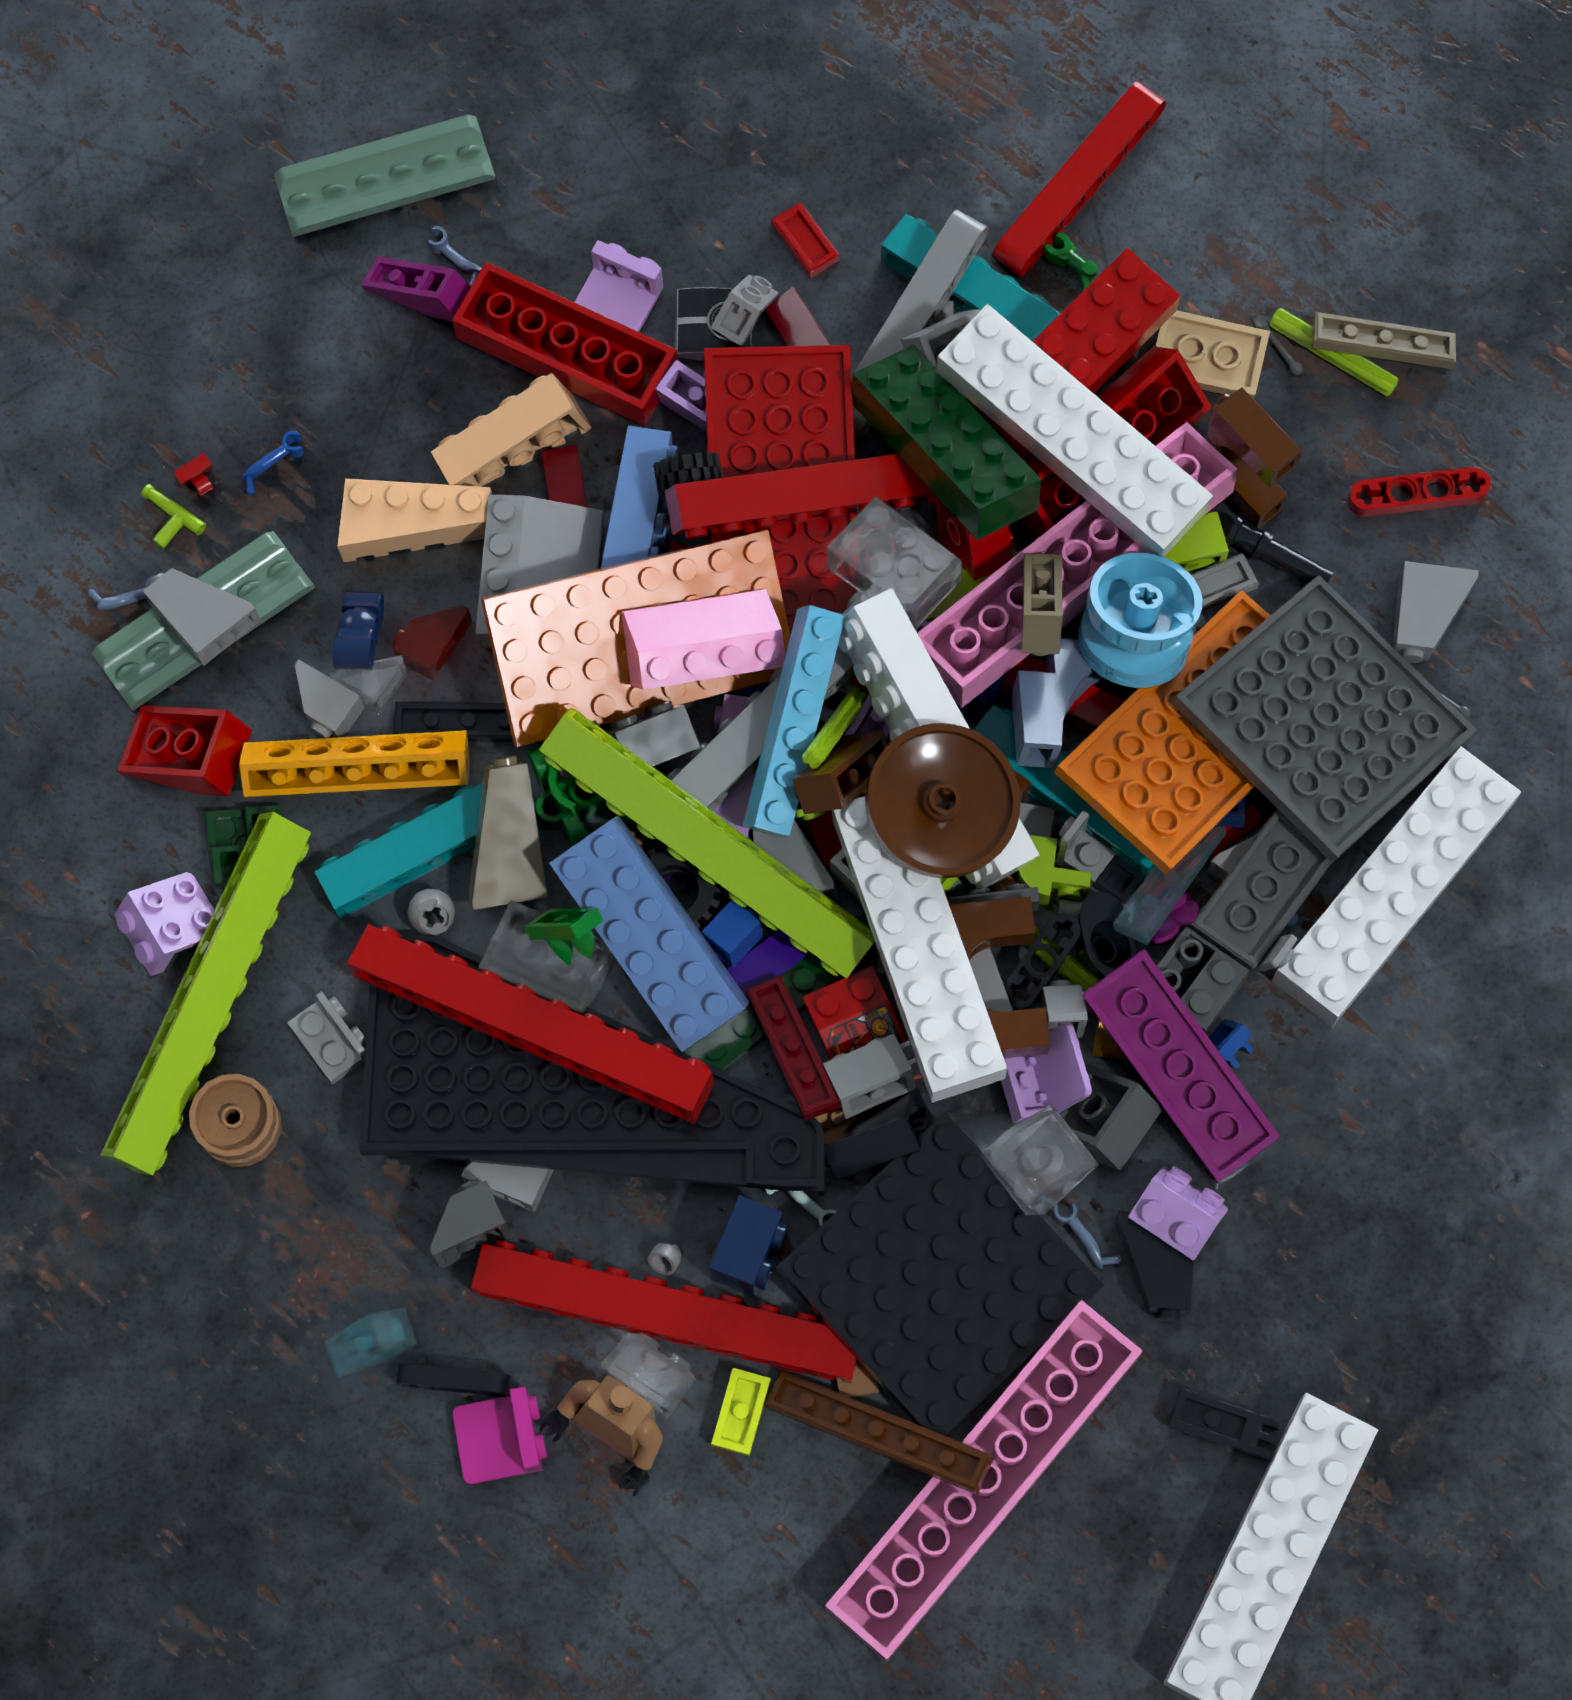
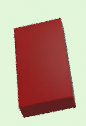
M801 202L771 219V226L809 278L814 277L840 261L839 253Z

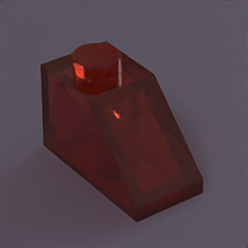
M461 605L412 618L407 627L400 628L394 637L392 646L394 647L393 651L397 662L435 682L472 623L469 608Z

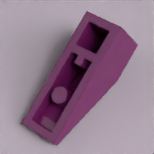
M379 256L376 257L361 284L365 290L434 319L451 322L471 288L455 269Z

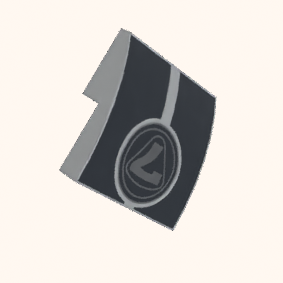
M695 287L681 288L675 291L674 349H677L678 358L704 362V348L751 347V333L746 342L740 346L711 328L726 298L733 289Z

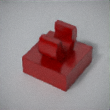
M202 453L173 472V477L181 488L191 482L200 497L213 489L212 484L204 474L212 469V464L205 453Z

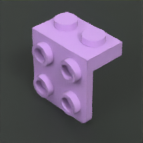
M597 240L591 251L593 270L575 303L639 332L664 288L662 268L649 258H637L628 254L624 248L615 243L606 244Z
M185 872L127 892L114 916L116 917L118 928L122 933L126 934L134 947L137 960L146 967L150 976L164 972L176 952L199 944L212 917L214 908L194 875Z
M1061 1024L1049 1031L1050 1047L1048 1054L1004 1058L1007 1073L1006 1078L1001 1080L1013 1123L1049 1119L1091 1095L1090 1078L1086 1071L1079 1041L1072 1024Z
M1163 1166L1152 1178L1128 1218L1194 1261L1227 1213L1228 1207L1223 1204L1224 1198L1209 1188L1201 1190L1190 1182L1192 1178L1183 1170L1172 1166L1171 1169Z

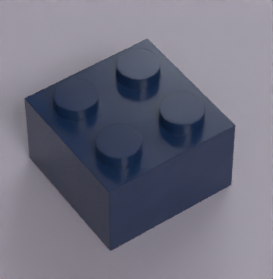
M739 1195L709 1266L711 1280L755 1298L758 1289L765 1291L773 1272L771 1268L773 1262L770 1261L773 1253L780 1255L788 1235L786 1233L787 1226L783 1222V1212Z

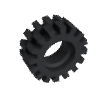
M697 452L691 455L673 456L670 459H662L660 462H655L653 465L658 495L665 496V491L675 484L723 478L719 454L716 452H705L702 454Z

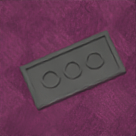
M1276 809L1196 917L1190 928L1253 972L1332 862Z

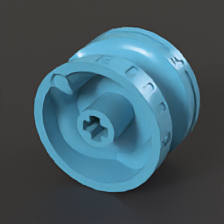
M1149 553L1123 554L1101 565L1092 578L1087 596V607L1083 613L1078 632L1079 650L1091 669L1113 683L1134 688L1158 686L1177 676L1187 661L1193 641L1192 627L1198 621L1202 611L1203 599L1196 580L1179 564L1168 558Z

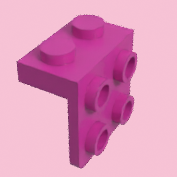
M526 1387L510 1389V1396L461 1405L453 1410L462 1473L466 1483L473 1485L543 1471L541 1459L547 1458L546 1444L543 1434L537 1435L534 1420L540 1419L538 1400L536 1395L530 1396Z

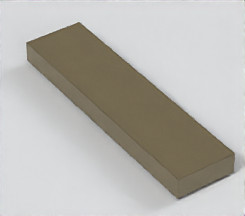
M1315 312L1312 319V348L1445 369H1453L1456 363V333Z

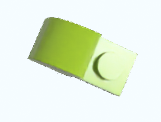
M1029 835L1039 856L1015 872L1017 883L1028 884L1029 888L1038 887L1039 904L1043 906H1048L1051 892L1058 893V897L1066 900H1078L1080 896L1087 897L1092 872L1054 867L1057 838Z

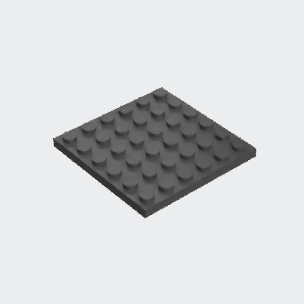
M1320 575L1314 578L1184 688L1171 702L1332 863L1477 731L1450 702Z

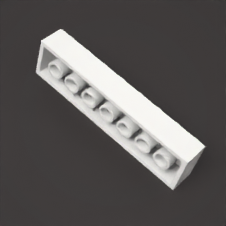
M986 304L937 356L936 372L1149 554L1165 557L1209 509L1214 495L990 305Z
M892 588L855 605L845 615L838 645L843 652L849 654L854 664L853 669L860 684L866 685L872 696L874 711L880 718H884L890 729L891 741L908 730L932 723H948L969 728ZM1020 818L1016 830L1004 850L983 868L965 875L970 883L976 885L977 889L986 888L1013 874L1039 856Z
M1460 746L1294 948V954L1287 964L1277 969L1272 982L1332 1028L1514 805L1521 791Z
M865 796L852 800L843 809L832 810L836 832L931 1103L1005 1079L1007 1066L940 879L913 872L888 855L871 830L866 813Z
M1305 1393L1300 1398L1163 1685L1191 1700H1251L1378 1429L1308 1393Z

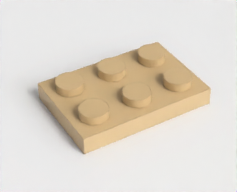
M1176 311L1160 327L1156 346L1179 350L1202 390L1220 394L1229 392L1232 395L1243 387L1254 399L1270 331Z

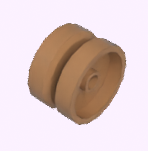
M241 1074L220 1075L206 1082L195 1094L189 1110L190 1128L196 1141L218 1163L230 1167L251 1166L265 1159L276 1147L282 1132L281 1114L273 1098L254 1078ZM234 1118L239 1120L237 1123L231 1124Z

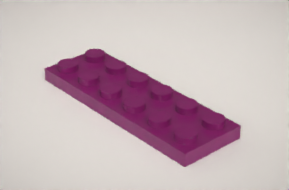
M1145 949L1140 950L1080 994L1215 1181L1220 1182L1280 1137Z

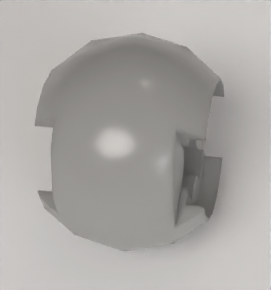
M425 889L416 893L409 902L408 920L412 927L423 935H439L446 932L453 923L455 915L454 903L447 894L439 889ZM434 907H437V914L431 913L429 918L425 916V910L432 911Z

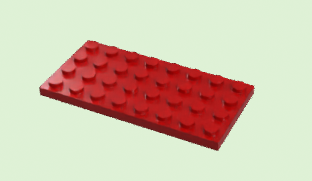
M850 345L704 348L707 452L719 454L723 478L855 460ZM857 509L846 510L847 516L835 519H825V514L812 515V521L800 524H791L790 518L777 520V526L765 528L769 531L790 636L798 608L811 605L843 614L848 609L847 604L849 600L861 590ZM755 523L742 525V531L730 534H721L720 528L710 530L711 542L761 529H756Z

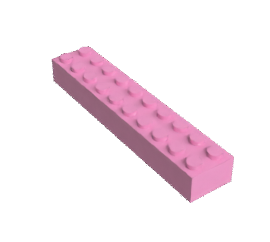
M1187 422L1156 445L1159 450L1214 495L1209 509L1203 516L1233 493L1238 469ZM1086 500L917 634L954 701L963 708L1030 654L1021 653L1024 553L1062 555L1063 628L1086 609L1092 578L1101 565L1119 555L1148 552Z
M1081 1300L962 1441L966 1445L991 1454L994 1458L978 1495L932 1477L825 1605V1610L881 1659L887 1662L1137 1361L1142 1350Z

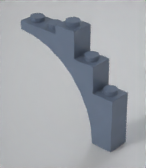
M1195 626L1192 627L1193 636L1196 634ZM1070 638L1061 639L1060 654H1048L1046 656V673L1018 671L1011 693L1017 766L1055 767L1062 747L1064 717L1072 704L1091 685L1103 679L1084 660L1079 650L1078 640Z

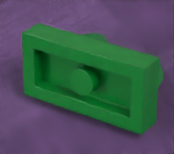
M551 908L524 927L530 940H546L552 951L567 965H571L573 947L586 958L590 959L594 950L592 929L604 921L598 908Z

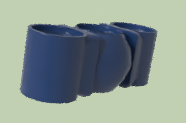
M345 591L342 614L339 617L336 632L337 636L334 637L333 642L334 669L373 670L376 653L375 647L378 645L379 632L384 618L383 592Z

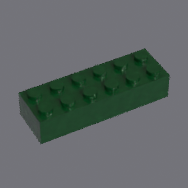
M915 345L853 373V406L976 540L1039 510L1041 478L947 380L936 372L935 366Z

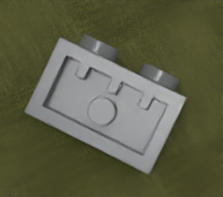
M321 991L315 995L318 1001L287 1023L333 1085L365 1062L364 1047L366 1046V1038L356 1025L349 1029L342 1019L347 1015V1012L336 997L333 996L328 1000Z

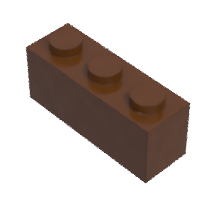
M883 729L845 735L836 743L819 768L811 769L810 766H807L792 779L795 795L800 801L804 814L843 809L866 789L867 780L875 761L888 746Z

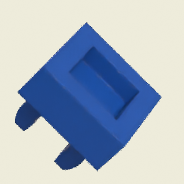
M1224 1019L1209 1036L1211 1042L1231 1067H1240L1239 1062L1234 1056L1239 1049L1248 1054L1253 1052L1252 1045L1247 1041L1253 1034L1242 1023Z

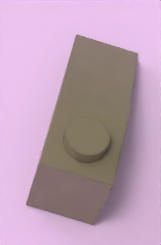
M1024 553L1021 653H1032L1037 656L1060 654L1062 555Z

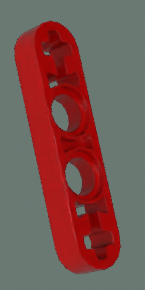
M1476 467L1364 479L1353 485L1348 496V505L1354 514L1364 517L1473 505L1485 499L1491 487V479L1484 470ZM1469 479L1473 480L1475 485H1481L1477 492H1473L1469 486L1464 487ZM1439 482L1446 487L1447 494L1441 498L1433 497L1428 492L1427 486L1430 483ZM1403 486L1410 491L1411 499L1399 502L1393 498L1391 490L1394 487ZM1460 487L1457 495H1454L1455 488ZM1382 489L1385 490V491H1384V501H1385V503H1382L1383 496H1380V497H1379L1380 492H1381ZM1361 492H1366L1367 497H1374L1369 505L1365 504L1363 499H1358Z

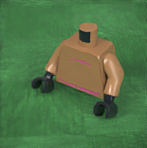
M607 1375L601 1383L596 1380L578 1381L559 1403L558 1410L551 1411L540 1425V1432L547 1425L553 1426L557 1434L552 1441L556 1442L568 1428V1418H573L572 1421L635 1464L634 1467L619 1479L618 1485L622 1489L631 1480L635 1485V1491L632 1496H636L649 1484L650 1477L646 1470L651 1469L663 1442L662 1432L655 1422L654 1406L610 1375Z

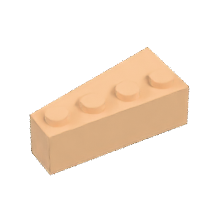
M551 373L548 376H541L533 380L529 388L517 396L507 397L499 404L497 409L488 415L476 417L469 423V427L457 435L447 436L440 441L438 447L432 450L431 453L449 485L482 487L503 476L505 473L504 467L508 465L522 466L533 460L535 451L550 445L552 449H555L566 443L564 436L577 429L582 435L593 428L573 394Z
M345 478L337 545L343 563L356 561L357 557L374 555V557L386 556L392 551L404 549L416 551L425 549V546L440 543L451 545L484 539L489 494H492L491 487Z

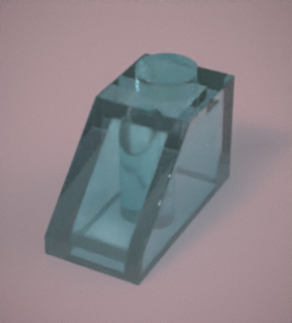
M405 1307L370 1313L324 1342L336 1378H341L393 1359L417 1344Z

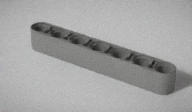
M955 210L950 215L856 371L903 350L901 339L935 323L982 246L989 227L959 210ZM853 406L854 436L862 439L872 425Z

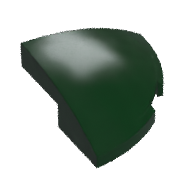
M282 805L245 807L244 809L207 811L203 813L207 851L214 885L228 882L259 814L275 812L282 816Z

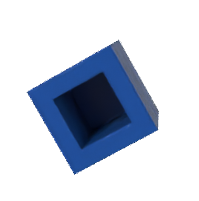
M733 900L701 931L718 958L732 969L763 937L759 915L751 907H741Z

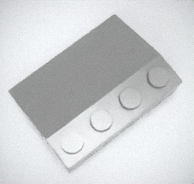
M489 494L475 631L484 648L492 647L481 603L482 598L599 570L604 518L603 510L525 495Z

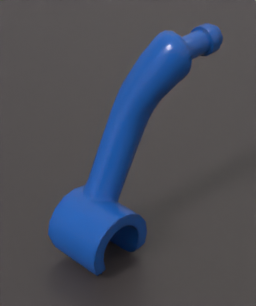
M292 430L288 431L282 438L283 444L261 458L243 473L242 480L246 481L247 495L252 496L255 494L253 479L286 455L292 458H299L303 455L304 450L301 446H289L293 442H300L302 440L300 433Z

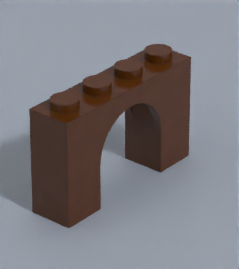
M1241 387L1232 395L1229 392L1225 393L1214 403L1212 407L1214 410L1208 422L1210 425L1205 439L1238 469L1234 491L1226 499L1245 517L1249 524L1259 529L1283 510L1288 495L1276 482L1297 467L1302 450L1246 390Z
M1031 896L949 905L969 961L985 949L1031 944L1034 941L1036 932ZM1045 1007L1014 1011H995L986 1008L1004 1058L1048 1054L1050 1039Z

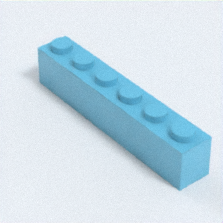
M811 605L797 609L742 826L744 828L776 837L790 836L799 801L795 795L792 779L808 766V764L803 763L802 755L815 738L845 615Z

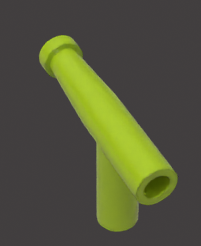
M147 484L143 488L141 496L151 500L171 516L152 539L153 543L159 548L164 549L182 526H185L198 536L203 533L206 523L173 500L156 491L155 487L151 484Z

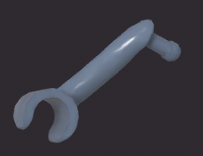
M434 226L431 229L432 235L442 240L439 242L429 240L428 246L430 250L435 254L443 253L461 270L472 274L468 284L471 287L482 268L456 252L449 245L446 230L440 226Z
M152 575L146 580L145 588L148 582L156 575ZM145 588L104 599L94 589H90L87 592L88 597L97 603V609L99 610L114 609L147 599L143 593Z
M1073 1202L1070 1204L1072 1215L1068 1218L1060 1216L1058 1205H1055L1053 1210L1054 1220L1060 1225H1069L1098 1269L1102 1270L1103 1265L1121 1263L1120 1255L1101 1257L1100 1249L1095 1239L1077 1218V1207Z

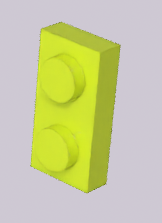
M736 1368L732 1369L712 1439V1446L750 1456L771 1378Z

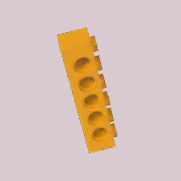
M467 730L246 742L243 745L239 767L244 797L468 785L470 757Z

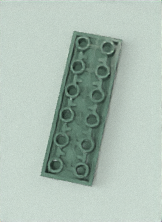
M472 115L460 116L285 166L274 173L292 237L496 179L477 118Z
M274 531L264 533L197 578L200 581L251 602L256 608L261 622L243 636L315 588L314 584ZM153 608L101 642L91 653L132 711L202 665Z

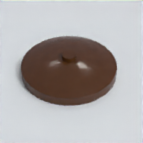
M932 723L904 732L895 738L879 755L867 780L865 792L866 813L871 830L877 841L896 862L913 872L925 876L954 878L983 868L1007 846L1016 830L1020 815L1021 799L1019 785L1009 761L989 739L972 729L960 725Z

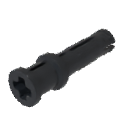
M1239 515L1226 538L1228 546L1234 544L1251 553L1252 559L1261 560L1264 558L1308 583L1318 575L1327 583L1329 582L1334 570H1330L1273 539L1275 535L1272 534V531L1268 529L1262 531L1247 523L1244 516Z

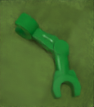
M1058 232L1054 243L1061 249H1054L1047 243L1044 246L1043 256L1052 263L1062 267L1067 264L1077 271L1084 291L1097 278L1098 267L1094 262L1086 261L1076 254L1077 248L1070 238Z

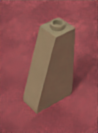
M516 755L494 758V765L485 766L468 893V902L473 910L548 897L528 765L523 760L517 761Z

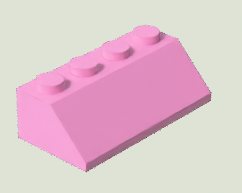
M766 589L621 611L630 684L633 687L646 690L783 667L785 649L782 628Z

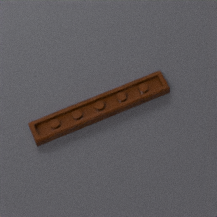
M780 1370L764 1403L768 1410L978 1495L994 1460L991 1454L783 1370Z

